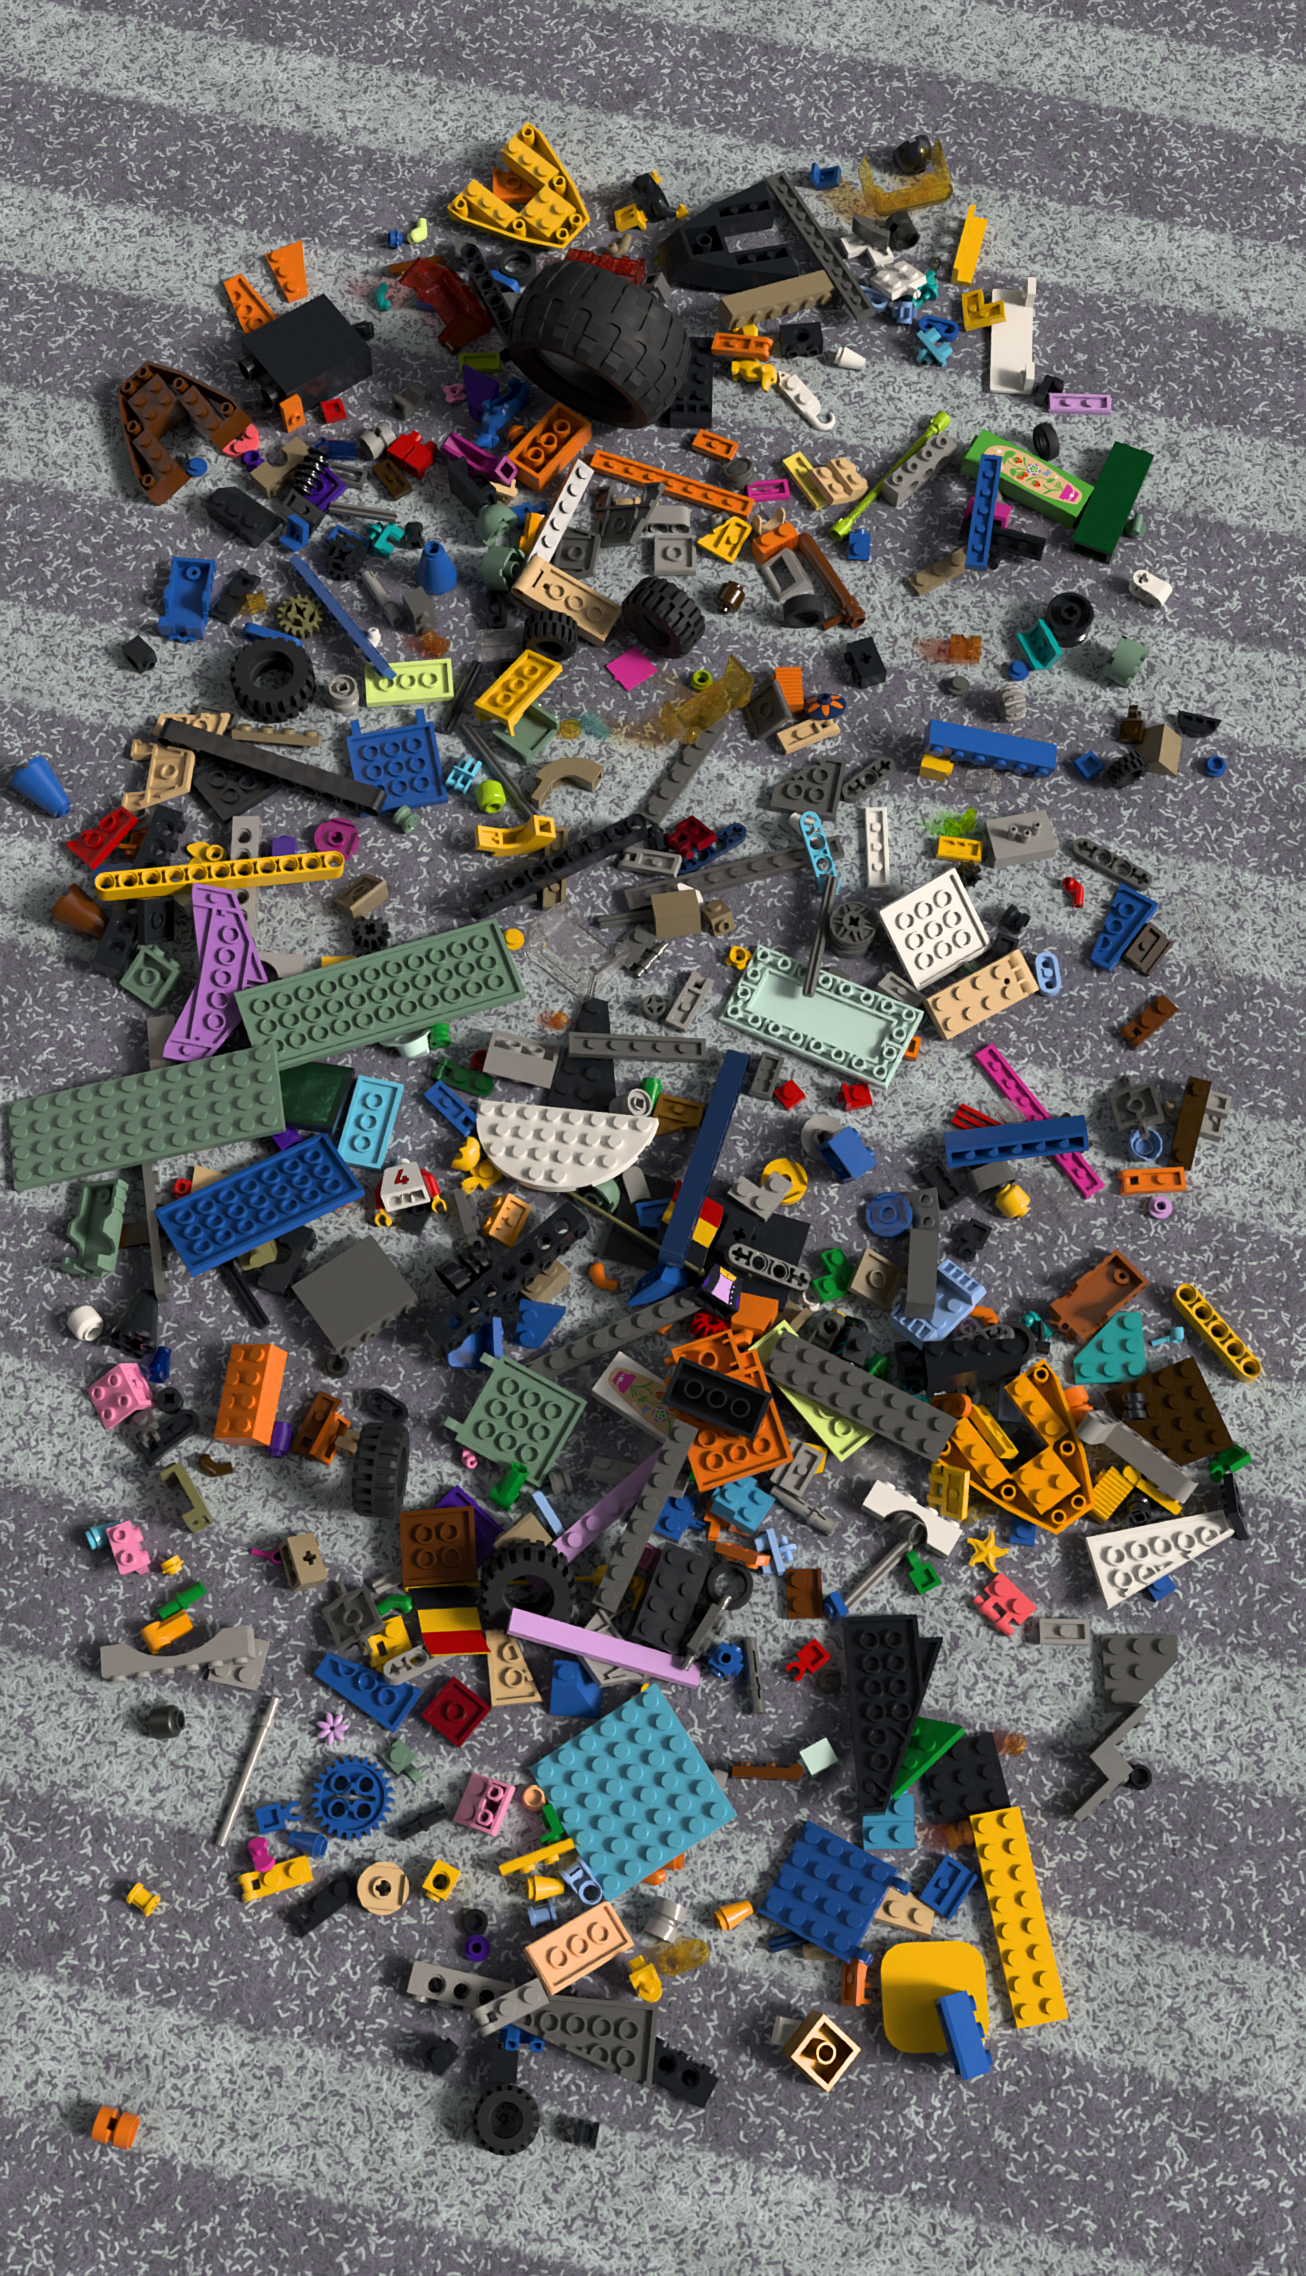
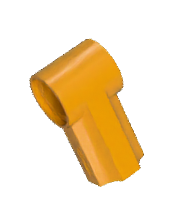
M527 513L524 535L521 536L519 549L524 552L525 556H527L545 520V515L538 513Z
M182 1610L162 1622L158 1621L146 1626L140 1631V1634L151 1655L159 1653L158 1650L165 1646L166 1648L170 1647L171 1642L195 1628L186 1611Z

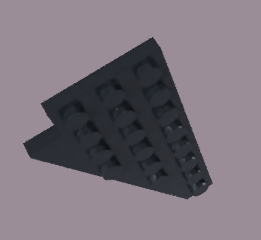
M586 995L573 1032L611 1034L608 1001ZM567 1046L546 1107L609 1113L610 1102L616 1097L613 1059L568 1057Z
M917 1614L842 1617L859 1816H880L886 1813L943 1643V1637L919 1638Z

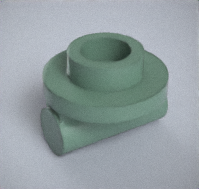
M1136 513L1134 519L1126 523L1125 532L1128 536L1141 538L1145 535L1147 527L1142 521V514Z
M975 960L971 962L966 961L959 970V973L965 977L983 966Z

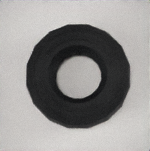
M1047 422L1036 425L1033 429V443L1037 454L1046 462L1054 460L1058 457L1060 449L1055 429Z

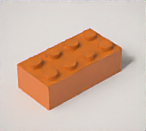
M557 402L507 455L519 469L515 478L540 494L591 440V423L560 402Z
M232 1344L213 1438L232 1446H270L288 1352L272 1344Z

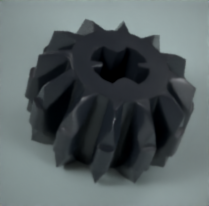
M372 914L367 920L362 916V923L355 922L356 929L352 930L354 944L359 945V948L369 947L372 951L373 948L381 951L380 945L387 946V939L391 937L390 931H388V923H383L381 916L376 920Z

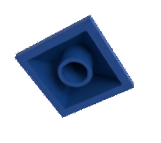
M658 1264L637 1280L627 1304L635 1306L662 1301L687 1289L690 1274L683 1267L679 1269Z
M554 1660L550 1715L600 1719L603 1687H597L581 1662Z

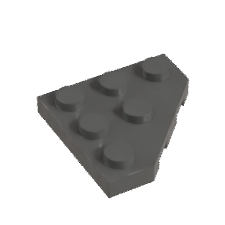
M824 756L818 760V763L809 768H804L783 784L781 782L774 786L770 810L789 814L797 813L799 815L812 811L818 815L819 819L835 822L847 760Z
M1176 1635L1100 1636L1105 1712H1124L1133 1702L1139 1703L1178 1661Z

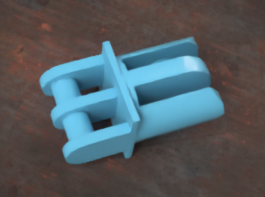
M465 753L462 754L457 765L453 767L445 783L446 786L454 787L455 791L457 789L462 791L463 795L471 787L473 779L482 766V762L478 761L470 774L469 770L475 760L470 757L464 768H461L467 756Z

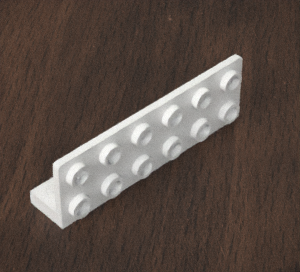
M1028 277L1027 284L1022 286V290H992V302L1004 301L1006 321L991 325V393L1031 395L1035 373V362H1032V333L1036 277Z

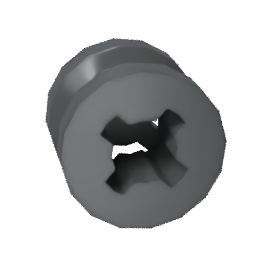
M657 994L647 996L643 1001L644 1017L650 1021L661 1020L665 1015V1000Z
M567 1468L562 1469L558 1473H548L554 1497L563 1491L573 1492Z

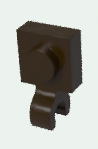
M1129 705V720L1122 721L1118 739L1122 744H1142L1145 723L1141 720L1142 712L1138 711V705Z

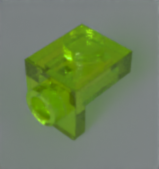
M969 807L959 823L947 817L944 820L943 830L950 837L963 838L967 831L972 832L977 825V810Z

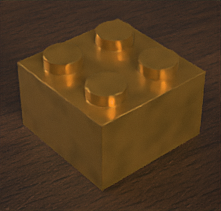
M811 2010L781 2049L780 2053L815 2087L829 2092L861 2049L825 2014Z

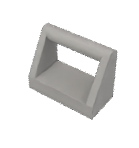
M787 547L760 567L779 602L813 588L797 556ZM786 563L796 581L785 591L781 589L771 571V568Z

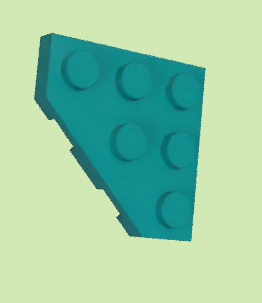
M1141 1312L1116 1313L1072 1362L1074 1385L1121 1384L1147 1375Z

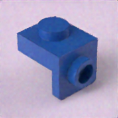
M816 162L812 163L811 171L809 172L810 183L818 191L839 187L842 170L839 165L820 170Z
M294 513L288 516L287 534L279 538V544L292 553L308 544L309 524Z
M854 529V533H849L848 559L869 560L871 534H866L867 530Z

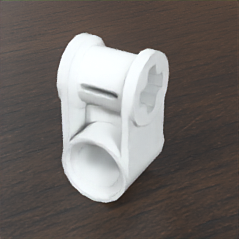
M1138 570L1132 577L1129 591L1148 605L1151 603L1156 606V609H1160L1171 594L1172 587L1169 583L1160 580L1148 571Z

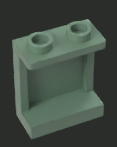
M534 700L514 725V736L512 737L508 734L506 725L502 729L497 726L492 732L493 742L528 766L560 731L559 718L554 713L544 710L540 703Z

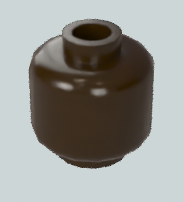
M730 580L728 583H722L714 597V602L718 606L717 610L727 615L729 612H738L745 598L744 588Z

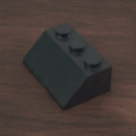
M236 486L218 488L204 502L209 517L255 549L283 522L282 518Z

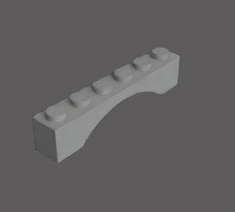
M248 1625L222 1628L203 1646L176 1656L160 1657L147 1655L125 1643L100 1647L102 1677L110 1680L111 1683L126 1682V1678L135 1677V1680L149 1679L150 1674L159 1673V1676H171L177 1670H184L185 1673L197 1672L199 1667L208 1666V1669L223 1668L224 1663L233 1662V1665L248 1664V1660L256 1659L254 1629Z

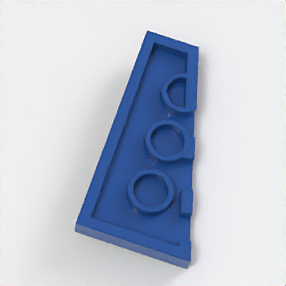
M1120 883L1109 915L1105 920L1103 930L1091 955L1090 963L1110 974L1133 940L1158 910L1159 903Z
M331 1652L327 1653L314 1672L317 1677L393 1733L398 1730L424 1691L406 1682L396 1686L389 1685L384 1681L383 1673Z

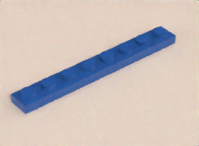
M294 554L289 559L295 566L292 570L300 578L304 577L306 580L304 585L311 592L315 591L317 593L315 596L317 601L322 606L326 605L329 608L326 612L334 620L338 619L340 622L338 624L339 628L346 635L348 633L351 635L349 639L356 648L363 650L361 655L369 663L373 662L375 665L373 670L381 678L385 676L392 680L397 675L307 563Z

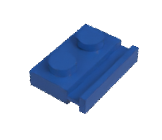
M946 1854L919 1896V1899L950 1921L978 1875L972 1873L965 1866Z

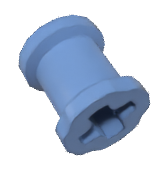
M548 1900V1903L535 1907L527 1906L532 1929H536L537 1925L547 1922H557L552 1900Z

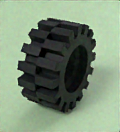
M1131 751L1130 754L1126 753L1124 757L1118 758L1117 762L1114 761L1113 765L1108 767L1106 775L1114 787L1120 790L1129 784H1134L1136 780L1139 781L1140 777L1144 776L1145 772H1148L1150 766L1140 751Z

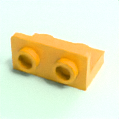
M507 1193L498 1196L493 1202L492 1208L494 1210L491 1216H488L483 1222L482 1229L484 1230L481 1236L484 1238L490 1237L503 1246L512 1248L532 1206Z

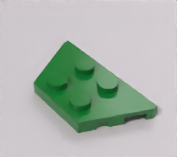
M917 1717L892 1792L893 1799L897 1800L965 1734L962 1726Z

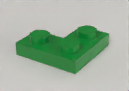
M840 1247L821 1253L818 1256V1260L827 1276L812 1281L810 1287L819 1304L823 1305L852 1294L846 1288L853 1270Z

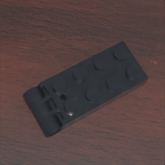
M689 337L691 347L686 378L671 405L670 428L712 429L713 354L711 347L714 337Z

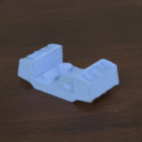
M949 1259L937 1267L936 1303L932 1320L903 1317L904 1307H901L900 1304L890 1314V1326L921 1351L923 1341H942L973 1311L975 1305L987 1293L980 1283Z

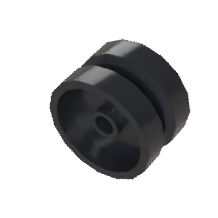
M1074 592L1061 593L1049 602L1044 619L1059 647L1073 648L1081 645L1087 639L1094 618V610L1088 599Z

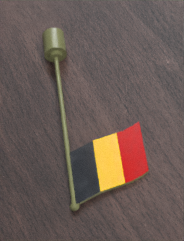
M677 1179L674 1196L661 1219L655 1241L573 1191L565 1193L660 1250L683 1182ZM708 1197L705 1198L684 1262L685 1266L699 1274L698 1277H704L706 1274L703 1268L706 1255L720 1227L723 1216V1206Z

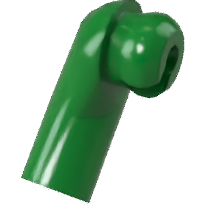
M392 1594L378 1603L376 1607L383 1616L393 1608L401 1609L403 1613H409L413 1610L414 1604L408 1595Z

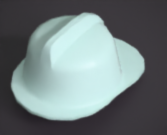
M430 1028L420 1029L380 1041L379 1043L382 1046H395L404 1058L416 1059L429 1054L427 1034L430 1032Z

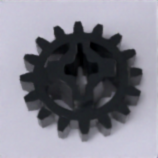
M347 533L343 534V538L337 534L336 541L329 539L328 541L331 545L329 547L324 546L327 554H322V557L327 560L322 563L323 566L329 567L326 572L330 575L333 574V578H341L343 581H347L348 577L351 580H355L354 574L361 576L360 569L367 568L363 562L369 560L368 557L364 556L368 550L362 547L363 541H357L356 536L352 535L350 537ZM346 544H352L355 548H349ZM336 566H341L344 571H339Z

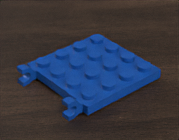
M423 708L415 709L417 724L361 734L359 719L350 721L352 736H346L354 780L377 787L388 795L379 815L397 812L404 805H407L410 809L448 803L433 721L426 722ZM360 812L361 818L371 816Z
M808 1820L758 1909V1913L847 1964L854 1958L869 1967L874 1957L871 1956L870 1952L858 1946L889 1889L892 1888L907 1897L911 1886H909V1882L896 1877L899 1872L897 1868Z

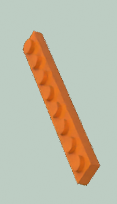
M599 449L596 450L589 465L596 473L643 488L645 483L662 482L665 485L662 494L718 512L724 511L730 516H736L746 521L754 506L755 499Z

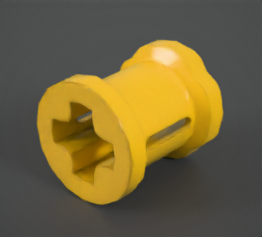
M139 1882L128 1894L126 1902L137 1906L143 1911V1915L148 1917L160 1902L161 1897L159 1895L154 1896L143 1888L144 1885Z

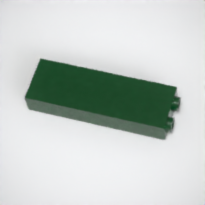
M1114 442L1072 538L1069 551L1109 565L1151 468L1154 454L1131 447L1126 443Z

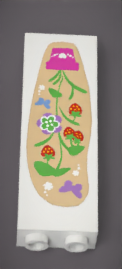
M619 1351L592 1388V1396L662 1444L665 1443L676 1418L673 1409L661 1403L666 1392L664 1381Z

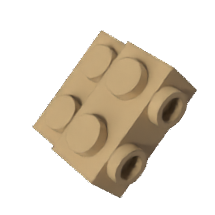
M846 457L830 460L827 466L811 469L808 474L809 478L831 506L859 500L868 489L866 479L859 476L854 463L849 462Z

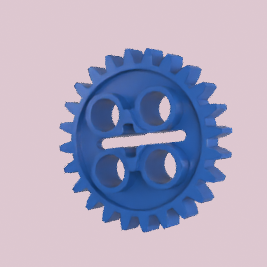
M355 1755L353 1762H350L349 1758L345 1756L344 1764H340L335 1759L334 1769L326 1765L328 1774H318L323 1780L322 1783L313 1784L319 1789V1792L311 1794V1797L318 1799V1802L312 1804L311 1807L320 1810L314 1817L316 1819L324 1818L320 1826L323 1828L330 1825L327 1832L330 1835L337 1830L338 1839H341L344 1833L348 1841H351L353 1834H356L359 1841L362 1840L363 1832L371 1837V1828L374 1827L380 1831L378 1822H388L383 1816L384 1813H392L387 1804L395 1802L393 1798L388 1797V1794L394 1792V1788L386 1787L391 1782L390 1777L382 1779L386 1771L384 1768L376 1771L378 1767L376 1761L371 1766H368V1757H365L362 1763H360L358 1755ZM340 1778L348 1780V1785L343 1791H338L335 1788V1783ZM366 1779L372 1780L373 1788L371 1791L362 1792L360 1789L361 1783ZM355 1791L358 1797H375L376 1800L373 1802L354 1800V1804H351L348 1799H331L330 1796H351L352 1792ZM337 1804L345 1805L346 1810L341 1817L333 1815V1808ZM368 1805L371 1808L369 1817L359 1818L358 1810L360 1807Z

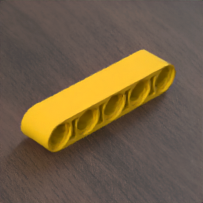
M1188 1283L1180 1285L1172 1297V1303L1240 1382L1245 1384L1253 1382L1262 1369L1258 1359L1193 1285ZM1184 1293L1188 1295L1190 1301L1182 1300L1179 1294ZM1195 1312H1202L1205 1315V1319H1199ZM1211 1330L1219 1331L1221 1338L1214 1337ZM1227 1348H1233L1237 1352V1356H1231ZM1243 1366L1250 1367L1253 1375L1246 1374Z

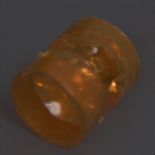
M951 633L948 662L960 663L962 660H965L966 663L979 664L982 636L969 635L965 638L963 634Z

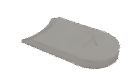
M636 1166L626 1169L623 1172V1181L631 1204L639 1199L651 1198L642 1170Z

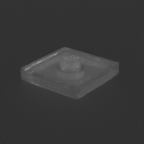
M875 1434L851 1454L858 1488L874 1485L877 1480L880 1482L883 1480L891 1482L906 1479L900 1446L879 1434Z

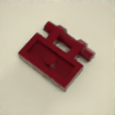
M693 815L675 825L676 832L673 834H664L667 846L675 849L678 855L686 859L693 857V852L691 851L693 848L701 851L717 841L716 834Z

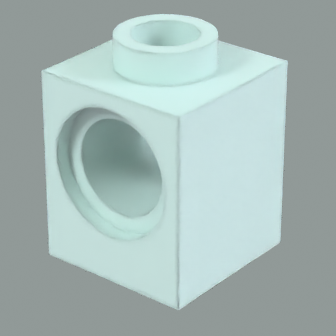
M827 1738L800 1751L798 1754L800 1759L797 1760V1764L803 1767V1774L808 1773L810 1778L838 1762Z

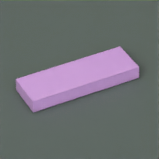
M1048 393V414L1110 415L1111 395Z

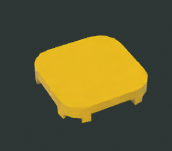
M961 1941L906 1942L894 1945L885 1953L880 1961L879 1972L883 2031L891 2046L905 2053L949 2052L934 2000L967 1990L968 1996L973 1995L977 2011L973 2012L976 2022H981L986 2038L989 2029L986 1972L983 1957L975 1947Z

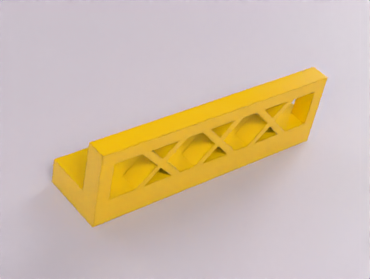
M970 204L951 277V283L971 287L988 220L974 217L976 205Z

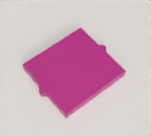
M636 646L606 665V668L615 677L614 680L618 681L627 692L657 672V669L649 661V657L644 656Z

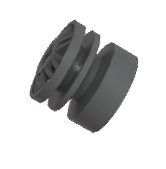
M858 901L845 902L833 910L827 937L831 950L837 956L844 959H858L865 956L871 950L877 930V918L873 910L866 904Z

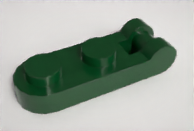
M438 1057L435 1063L437 1067L429 1076L432 1081L438 1082L441 1080L446 1086L479 1098L490 1096L494 1090L493 1080L488 1075L450 1062L444 1057ZM445 1069L451 1071L449 1077L443 1075Z

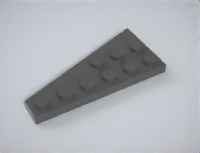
M500 1990V1997L511 1991ZM546 1994L550 2002L549 2004L510 2023L651 2090L658 2005L561 1995L549 1997Z

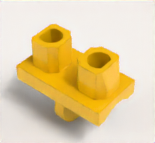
M639 1955L628 1962L632 1971L629 1978L638 1997H641L647 2003H654L662 1995V1984L653 1964L647 1965L642 1955Z

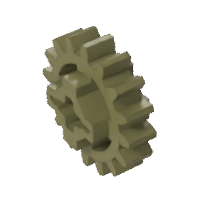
M298 594L297 599L290 596V602H282L284 608H278L279 615H277L280 629L284 630L285 634L289 635L292 633V636L295 638L300 635L301 639L304 640L305 635L308 634L309 637H313V631L320 632L319 626H324L323 619H325L322 605L317 603L316 598L310 600L309 595L301 598V595Z

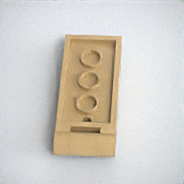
M538 555L531 556L511 588L514 596L524 599L523 602L537 611L556 610L573 617V620H576L578 625V635L599 648L602 647L621 615L620 605L546 562Z
M1018 948L924 998L922 1002L942 1040H948L1039 990V987Z

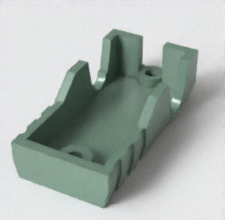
M117 1178L82 1183L80 1203L77 1210L78 1215L68 1224L66 1234L77 1244L79 1256L62 1258L61 1270L72 1275H80L79 1280L87 1276L93 1280H99L107 1273L115 1271L123 1223L122 1214L125 1211L124 1203H126V1192H128L129 1187L125 1181Z

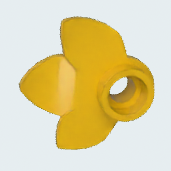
M196 842L187 846V850L194 857L188 865L227 860L226 850L219 845L210 846L206 842ZM215 854H219V855H220V857H218V858H216V859H213V858H212L213 855H215Z

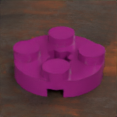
M332 818L331 821L325 824L323 822L318 826L314 835L318 852L337 851L343 855L344 861L350 859L356 853L360 843L355 826L344 818ZM337 836H341L342 841L340 843H334V841L331 839L337 838Z

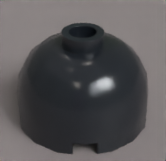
M924 134L914 137L916 140L909 143L908 140L893 151V160L902 172L916 173L918 175L926 171V166L933 157V149L928 136Z

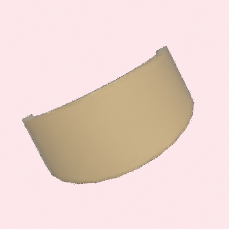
M778 508L773 517L763 525L761 517L755 515L751 521L752 529L760 536L783 524L785 510Z

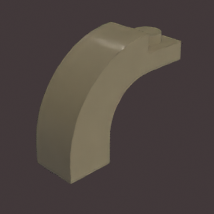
M580 757L561 758L547 764L535 776L536 786L530 794L531 804L535 809L540 810L556 788L567 784L580 786L593 793L604 777L603 766Z

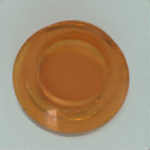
M1023 1733L1011 1734L1005 1741V1752L1008 1755L1012 1754L1014 1757L1020 1755L1028 1744V1741L1025 1740V1735Z

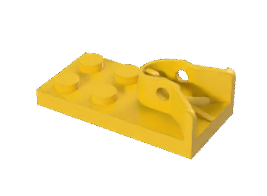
M525 650L474 703L477 719L479 721L495 719L505 724L508 734L513 737L514 725L522 717L523 712L563 671L562 665L536 652Z

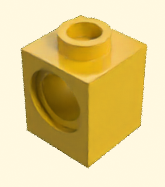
M437 1859L422 1886L427 1890L425 1896L437 1903L440 1899L447 1901L461 1872ZM440 1875L446 1876L448 1880L447 1886L441 1890L434 1887L435 1878Z

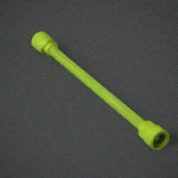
M938 411L928 422L929 427L916 443L912 445L844 519L840 518L829 529L830 537L841 542L849 534L856 518L881 493L883 481L915 455L932 436L940 434L950 424V417L945 412Z

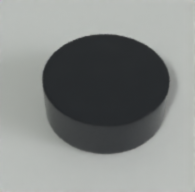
M471 1909L464 1914L462 1927L471 1936L481 1935L488 1927V1918L483 1911Z

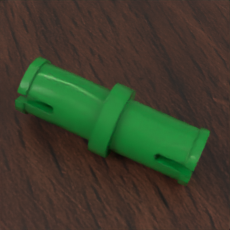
M198 1580L183 1592L178 1591L175 1593L174 1598L158 1607L157 1610L163 1620H166L183 1609H189L190 1604L208 1592L202 1582Z

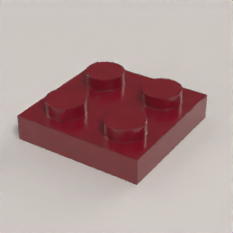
M453 1676L421 1714V1717L460 1749L492 1711V1708Z

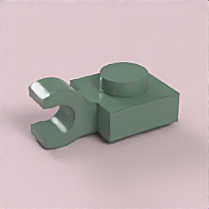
M400 1738L381 1755L398 1776L405 1771L415 1783L423 1778V1775L412 1764L417 1757Z

